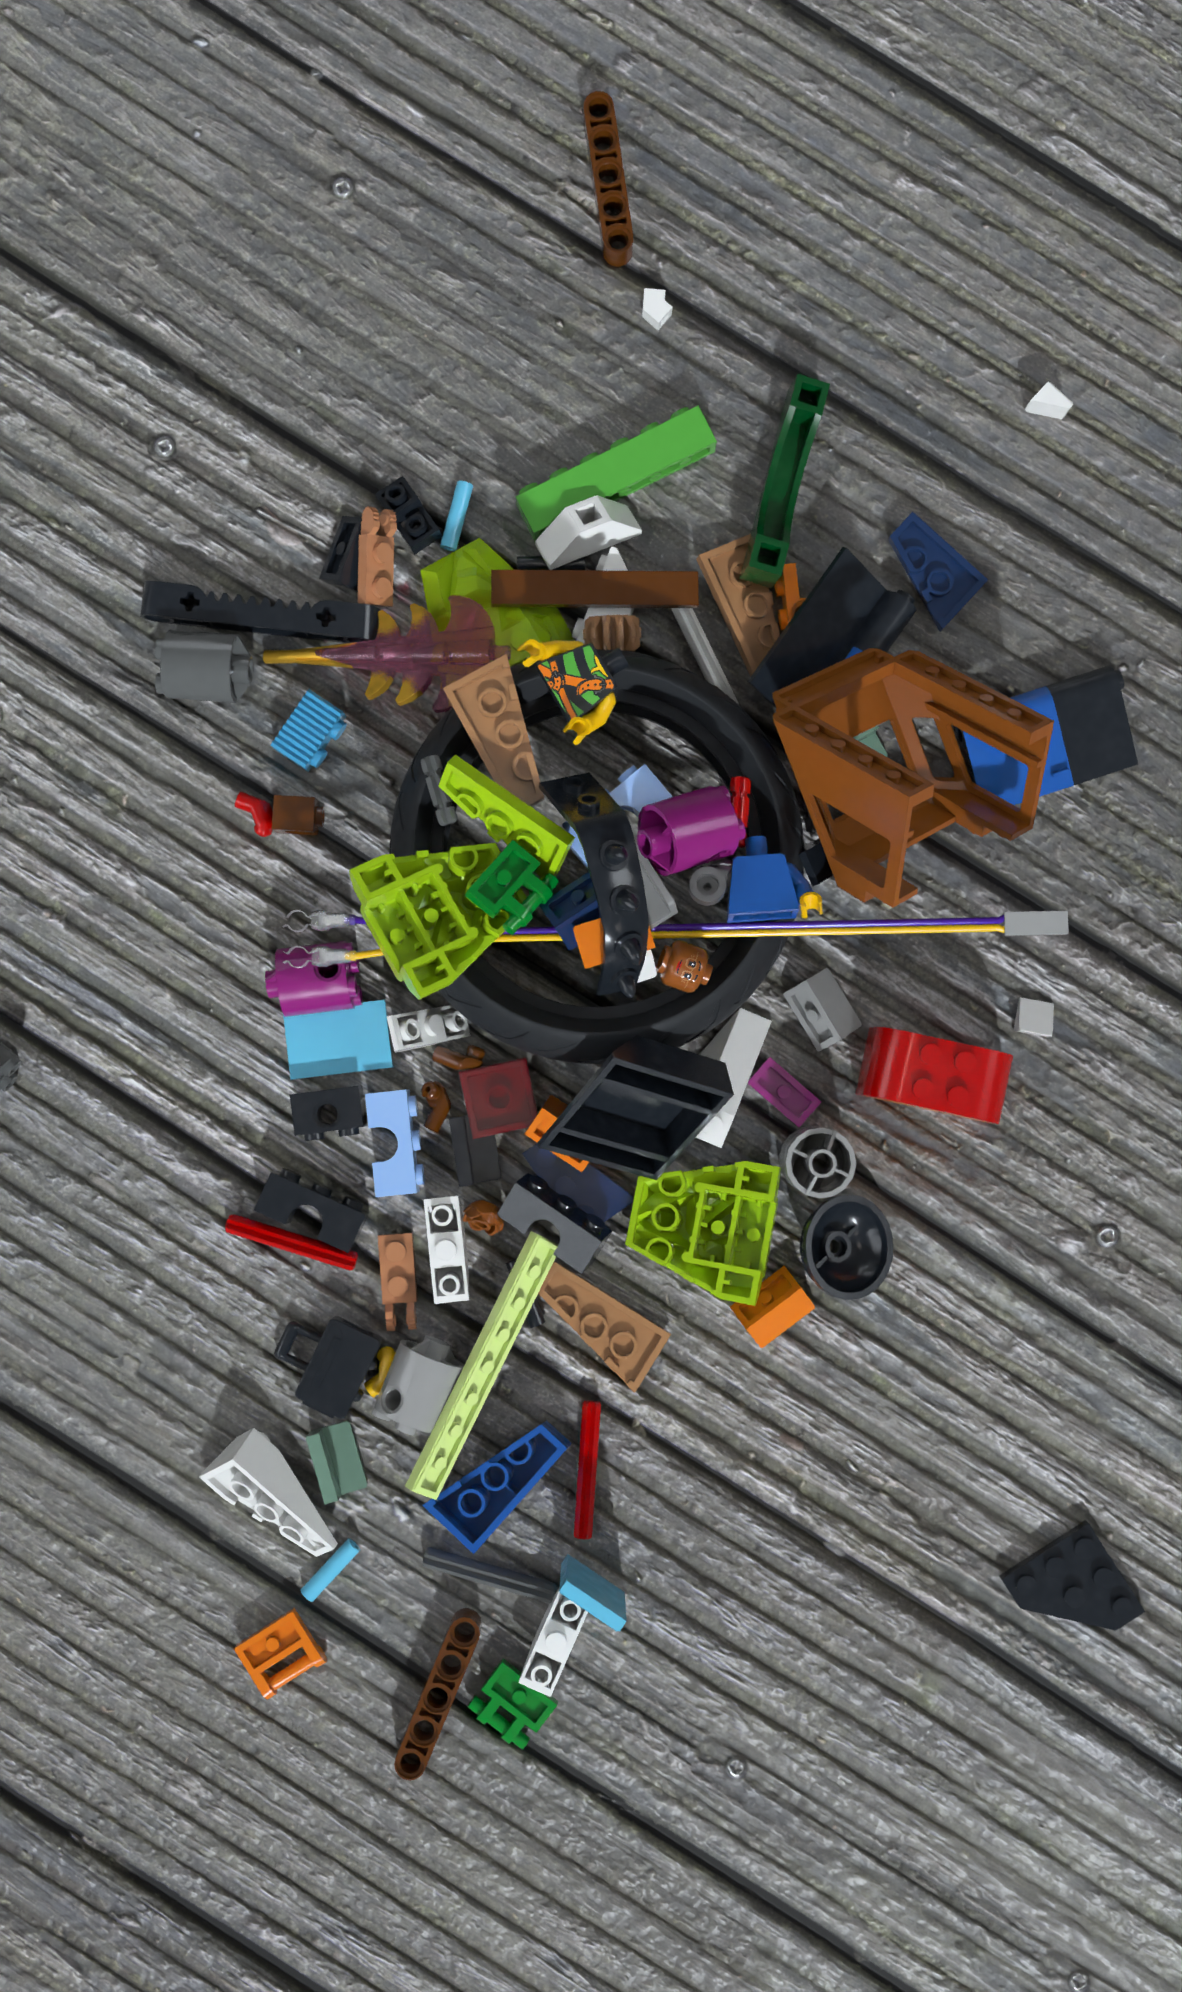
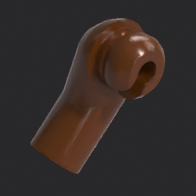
M439 1045L434 1050L432 1059L434 1062L455 1070L474 1069L482 1066L484 1063L482 1059L486 1052L485 1049L470 1045L467 1048L466 1055Z
M428 1081L422 1086L421 1093L423 1097H426L431 1111L423 1126L439 1133L451 1109V1101L445 1087L440 1082Z

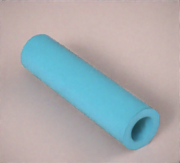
M457 481L440 547L448 551L454 552L457 550L472 494L473 485L466 481Z
M348 1538L300 1590L302 1595L307 1600L313 1602L360 1551L359 1546Z

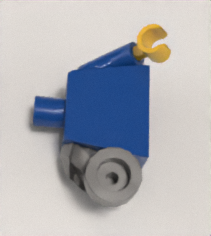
M764 836L746 838V856H737L732 861L723 860L708 867H701L692 874L689 882V893L692 899L704 906L718 903L724 897L725 891L729 889L727 923L794 919L798 914L799 905L801 917L804 919L808 917V909H816L819 915L823 914L822 897L820 894L812 890L806 878L795 864L787 862L784 854H768L767 838Z

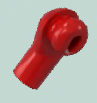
M240 791L235 801V807L252 814L256 824L254 826L256 834L262 837L271 835L273 831V810L271 805L265 800Z

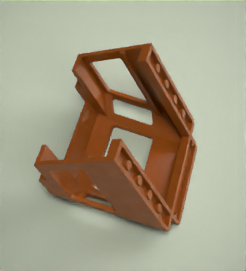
M868 648L773 692V700L776 705L773 721L837 886L865 903L876 897L894 908L917 895L918 888L902 879L906 849L954 822L980 837L994 831L1000 837L1010 841L1033 829L1054 720L915 650H907L894 657L881 649ZM913 718H934L954 772L953 777H933L915 730ZM890 720L907 768L853 737ZM951 725L1027 765L1028 773L1021 809L971 781ZM827 803L844 814L832 819ZM888 859L887 869L879 865V863Z

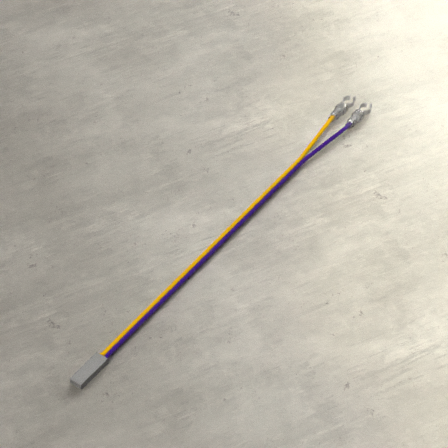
M293 910V911H291V912L287 915L286 918H289L290 915H291L292 913H294V912H303V911H301V910ZM316 910L311 912L310 916L304 913L306 917L311 918V924H306L303 929L293 930L287 924L282 927L288 926L294 932H302L310 925L314 930L328 931L331 928H345L350 925L366 924L363 917H358L355 914ZM1068 911L1003 912L1002 916L975 918L659 924L651 929L653 939L996 931L1003 933V936L1067 935L1069 930ZM553 926L520 927L514 935L505 931L494 942L562 941ZM294 946V947L290 948L289 951H288L286 954H290V952H291L293 949H295V948H303V947H301V946ZM317 946L312 948L311 952L303 948L306 953L312 954V961L307 960L304 965L299 967L293 966L287 960L283 963L288 962L292 967L303 968L310 961L312 965L317 967H328L332 964H346L357 959L383 956L381 949L356 952V950L350 951L347 949H331L327 946Z

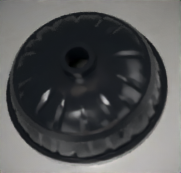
M838 1195L826 1200L808 1217L803 1227L800 1238V1255L803 1266L815 1284L832 1297L843 1300H855L871 1294L886 1278L893 1259V1237L886 1217L874 1203L858 1195ZM831 1242H832V1244H833V1249H832V1251H830V1243H831Z

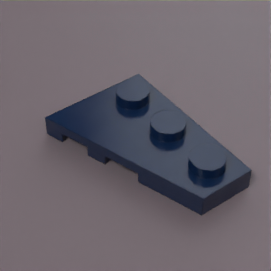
M914 512L888 538L890 545L939 632L946 627L988 581L984 575Z
M538 1143L522 1153L536 1175L544 1179L548 1187L560 1195L570 1197L576 1202L577 1207L587 1214L601 1218L604 1222L634 1201V1196L590 1163L587 1164L583 1172H580L549 1150L539 1148Z

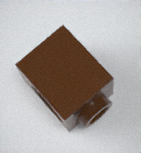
M274 795L272 830L279 834L318 835V827L324 826L325 809L324 806H320V802L315 797Z

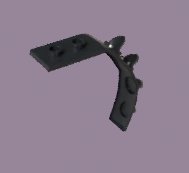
M590 772L539 782V789L576 832L584 851L604 931L603 963L596 993L604 995L622 991L626 997L633 998L636 994V984L646 956L649 918L641 867L629 819L623 809Z

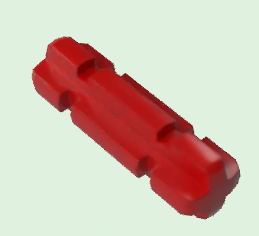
M736 776L732 777L730 781L731 804L734 807L737 818L741 819L745 828H747L750 802L747 794H750L751 781L747 777ZM747 833L744 839L739 840L737 848L745 847Z

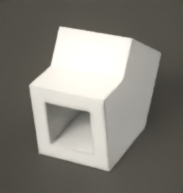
M644 288L642 317L656 330H659L672 316L673 307L665 301L666 290Z

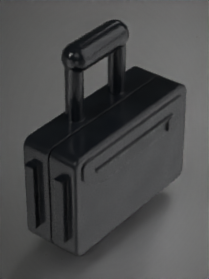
M335 1316L329 1321L323 1335L300 1325L296 1321H291L287 1324L274 1351V1355L277 1359L305 1371L295 1391V1396L303 1401L302 1404L331 1418L336 1416L343 1419L349 1413L353 1403L362 1399L364 1393L361 1386L369 1370H374L379 1364L376 1355L383 1339L381 1336L340 1316ZM298 1333L318 1342L309 1363L288 1354Z

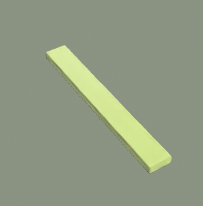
M530 1232L405 1485L409 1490L437 1500L556 1258L554 1252L558 1244L537 1233Z

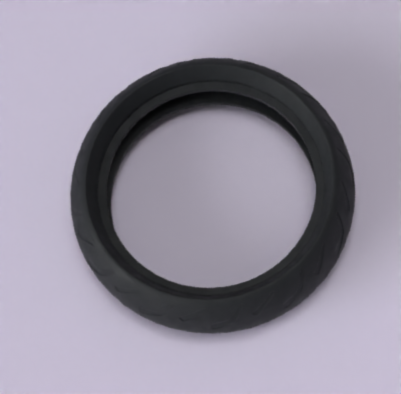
M596 649L600 657L613 651ZM621 650L629 666L612 676L618 687L615 694L616 704L612 712L649 720L667 728L686 740L714 767L724 781L731 796V778L736 776L749 778L751 789L750 794H747V797L750 799L748 827L745 828L747 838L752 836L766 837L768 854H784L787 862L795 864L804 876V866L798 855L804 850V839L796 795L787 771L776 750L758 724L738 703L717 686L712 685L696 673L666 660L646 654ZM536 661L529 667H525L523 663L510 667L526 729L537 723L563 715L537 672V664L541 661ZM453 707L428 734L414 756L402 782L394 808L390 831L389 854H394L395 857L415 855L416 851L428 850L429 853L448 851L451 824L441 826L438 823L435 813L437 807L433 806L425 779L428 776L423 772L421 759L430 755H438L443 767L441 773L444 772L447 762L454 755H457L477 770L483 764ZM453 801L451 806H454L456 811L458 805ZM780 919V920H766V921H752V922H786V921H794V919ZM788 936L724 937L719 947L708 959V964H711L713 969L706 985L700 984L691 993L670 988L658 995L625 1005L584 1007L543 998L507 979L492 967L482 955L451 985L439 990V992L474 1025L496 1039L522 1051L548 1059L571 1063L603 1064L613 1051L636 1035L678 1048L712 1030L731 1016L759 987L780 956Z

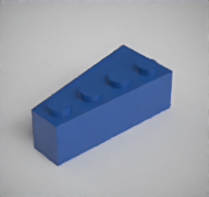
M546 1420L440 1492L437 1500L430 1499L423 1506L474 1554L572 1443Z

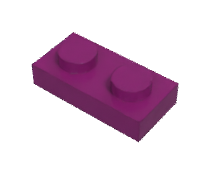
M771 1057L764 1061L747 1083L798 1128L821 1103L817 1097Z

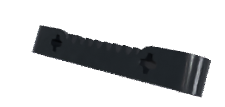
M145 581L140 617L149 621L339 643L356 642L357 645H376L379 628L378 612L381 609L367 604L323 600L314 604L313 607H311L309 602H305L300 610L294 600H291L288 608L282 599H278L273 606L267 597H264L261 604H259L254 596H250L246 603L240 594H237L233 601L227 593H223L220 599L213 591H210L206 596L199 587L194 585ZM194 600H197L199 606H193L192 612H190L187 606L193 605ZM328 615H332L335 621H330L328 627H325L321 620L325 621Z

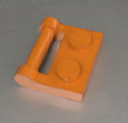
M295 1607L234 1647V1651L255 1685L267 1700L277 1694V1689L311 1667L315 1666L318 1668L327 1662L325 1652L316 1643ZM303 1647L306 1655L272 1677L265 1673L266 1669L299 1648Z

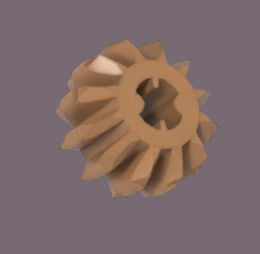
M634 615L590 616L585 620L583 629L585 645L592 643L595 649L614 650L619 648L623 651H635L640 647V639L642 638L639 618Z

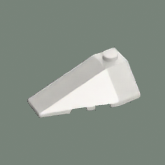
M739 1008L699 1054L726 1063L734 1095L696 1138L722 1148L769 1030L771 1020Z
M255 1428L236 1437L199 1476L223 1499L235 1505L237 1500L254 1510L253 1518L260 1522L264 1519L280 1526L279 1531L282 1536L316 1557L335 1549L338 1544L279 1449L270 1442L267 1435L257 1431Z

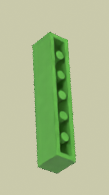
M699 405L690 410L688 407L681 408L670 416V420L660 425L658 422L651 423L640 431V435L630 440L628 437L621 438L610 446V450L600 455L597 452L591 453L582 458L579 465L569 470L567 467L561 468L552 473L549 480L539 485L535 482L523 487L519 491V495L515 496L516 505L534 542L565 507L596 495L618 501L714 453L717 440Z

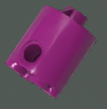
M708 786L651 803L642 807L638 815V848L641 854L649 860L654 870L663 876L730 856L736 851L739 840L744 839L746 835L744 823L741 819L737 818L734 807L731 804L730 793L725 786Z
M347 941L301 946L308 952L317 949H327V952H354L353 943H348ZM292 947L280 948L275 952V970L265 972L268 997H279L281 1010L285 1017L349 1010L363 1004L361 986L357 985L354 973L360 972L359 959L327 961V964H317L314 962L320 963V951L308 954L303 948H295L290 954H286ZM287 960V961H290V963H291L293 966L299 967V966L304 965L307 960L314 961V962H310V961H309L308 964H307L305 967H303V968H295V967H292L288 962L285 963V964L283 963L284 961Z

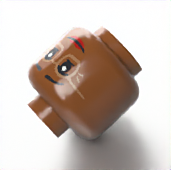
M681 940L673 942L670 946L665 945L656 965V972L660 973V979L664 985L686 993L694 992L700 984L706 985L713 966L708 964V954L704 948Z

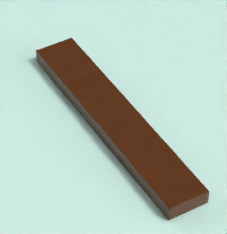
M491 570V607L698 608L699 605L698 571Z

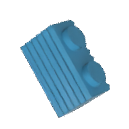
M308 689L298 706L294 709V712L291 713L278 735L272 741L271 746L305 771L309 772L312 767L317 769L327 756L328 752L324 749L330 740L334 739L336 741L344 732L347 726L344 720L347 716L342 710Z

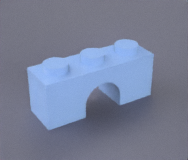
M646 764L642 765L639 769L634 765L631 766L618 778V781L621 783L611 792L605 789L623 810L630 811L637 817L642 807L673 797ZM565 821L562 824L563 828L575 837L570 849L588 869L578 836L569 823Z
M409 1089L365 1094L368 1128H387L395 1134L398 1141L397 1151L391 1159L372 1163L375 1197L418 1193L420 1191L419 1185L425 1184L423 1164H417L416 1151L421 1150L420 1131L413 1129L412 1116H418L416 1095L410 1096Z

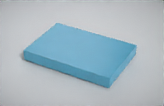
M386 1000L363 1002L362 1005L355 1006V1009L291 1017L283 1015L290 1080L394 1068Z
M567 1554L561 1563L560 1594L615 1631L620 1632L627 1621L625 1592Z

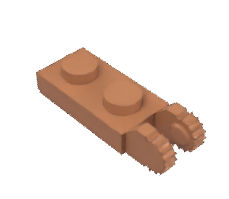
M367 506L362 513L361 535H359L358 603L371 606L393 607V535L397 530L396 515L393 510L384 509L380 512L379 516L378 510L375 507Z
M413 1232L378 1235L382 1304H385L387 1331L396 1330L397 1318L394 1306L396 1303H407L406 1324L408 1330L417 1329L416 1302L418 1301Z

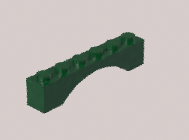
M797 374L787 391L739 579L772 588L782 576L790 544L796 500L811 446L823 414L830 386L829 383Z

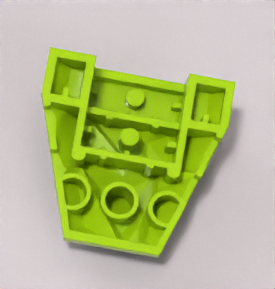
M481 538L472 541L420 570L427 609L433 616V618L431 616L429 618L439 674L445 686L507 654L510 667L522 663L531 656L527 651H518L517 649L529 639L537 640L539 643L553 640L575 641L556 607H491V570L514 569Z
M496 843L451 847L447 852L429 853L428 850L416 851L415 855L395 857L394 854H385L349 870L354 891L361 902L360 911L395 977L400 982L404 981L409 991L418 1000L451 985L505 932L502 925L510 917L506 911L502 909L493 919L465 896L467 890L501 853ZM522 888L513 896L520 903L527 898Z
M741 1161L731 1165L707 1166L696 1170L665 1172L657 1180L638 1176L625 1245L681 1275L691 1283H695L709 1291L719 1299L756 1306L762 1278H764L778 1207L777 1195L781 1168Z

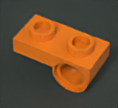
M796 563L784 564L782 576L774 585L776 597L782 596L783 609L778 610L780 630L786 628L794 613L798 611L806 599L800 598Z

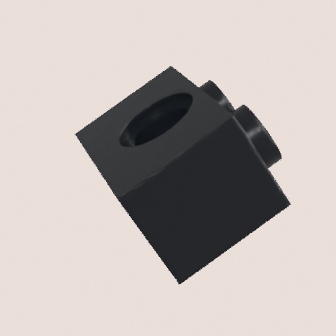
M362 1085L290 1094L294 1135H304L305 1141L325 1139V1132L338 1130L339 1137L359 1134V1127L367 1126ZM326 1104L333 1105L338 1112L337 1119L331 1124L326 1123L321 1117V1110Z

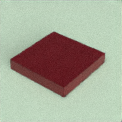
M526 1058L459 1072L473 1139L529 1128L538 1112Z

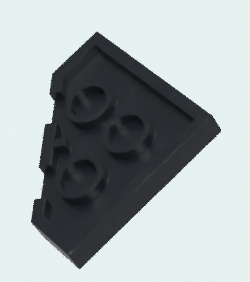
M1086 1520L999 1575L1016 1604L1023 1610L1111 1630H1118L1145 1612Z

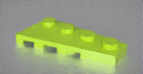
M454 755L447 762L438 786L472 819L479 817L485 823L488 830L487 834L497 843L502 839L508 845L514 840L541 862L539 868L535 871L541 877L540 880L548 873L556 877L575 837L472 765Z

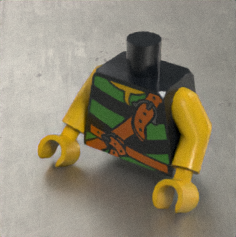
M529 639L518 647V651L525 650L531 656L522 662L525 667L533 665L536 661H541L537 664V672L568 722L563 732L574 730L578 734L573 741L574 745L580 744L586 735L606 723L616 704L615 694L618 687L612 676L629 666L619 648L600 657L592 643L584 645L580 641L553 640L539 643L537 640Z

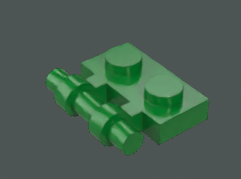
M512 840L467 890L465 896L493 919L502 909L506 911L510 917L502 926L507 933L514 935L520 927H525L533 919L532 913L541 903H547L553 896L552 890L559 881L550 873L542 880L537 878L534 872L539 868L541 862ZM523 886L530 894L520 903L513 896Z
M503 1658L481 1688L490 1699L485 1703L474 1695L467 1707L477 1714V1720L484 1725L488 1723L499 1731L501 1738L508 1744L513 1742L519 1748L524 1749L530 1737L521 1731L522 1728L526 1725L537 1733L557 1707L558 1700L518 1683L522 1672ZM501 1705L514 1715L515 1718L509 1722L496 1710Z

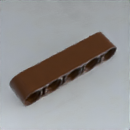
M595 91L590 93L584 100V131L603 256L608 264L621 267L631 260L633 253L631 216L614 103L607 93ZM595 111H602L605 113V115L602 117H595L592 115V113ZM606 143L611 147L607 150H600L596 146ZM612 176L616 180L612 183H605L601 178ZM615 208L621 213L617 216H610L606 214V211ZM615 241H621L626 246L622 249H615L610 244Z
M460 1609L452 1617L405 1730L394 1763L395 1771L404 1780H416L425 1771L476 1648L482 1621L478 1612L473 1609ZM461 1622H468L474 1627L475 1631L469 1635H464L457 1630L456 1626ZM452 1654L460 1659L461 1664L456 1667H449L445 1664L443 1658ZM439 1687L444 1689L448 1696L444 1699H435L430 1694V1690ZM421 1720H427L432 1723L434 1729L425 1732L420 1730L416 1723ZM414 1753L420 1758V1762L409 1764L404 1760L403 1755Z

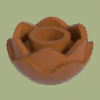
M476 1200L463 1210L465 1212L463 1221L468 1222L471 1229L475 1231L485 1230L488 1235L493 1236L502 1231L504 1227V1220L497 1214L500 1208L493 1203Z

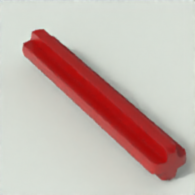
M235 1214L229 1215L225 1224V1231L227 1233L349 1271L355 1268L358 1260L357 1252L351 1251L347 1253L325 1242Z
M587 1400L582 1403L574 1537L583 1540L591 1539L593 1532L601 1412L600 1402L594 1400Z

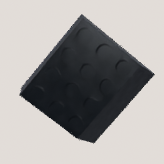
M636 1035L611 1053L538 1141V1147L657 1180L734 1095L726 1063Z

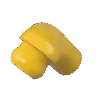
M390 1346L383 1347L378 1351L377 1359L380 1361L379 1373L364 1383V1387L373 1398L380 1393L395 1356V1351Z

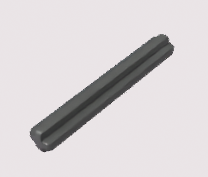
M432 1547L426 1549L422 1565L426 1568L546 1603H551L556 1594L557 1587L553 1582Z

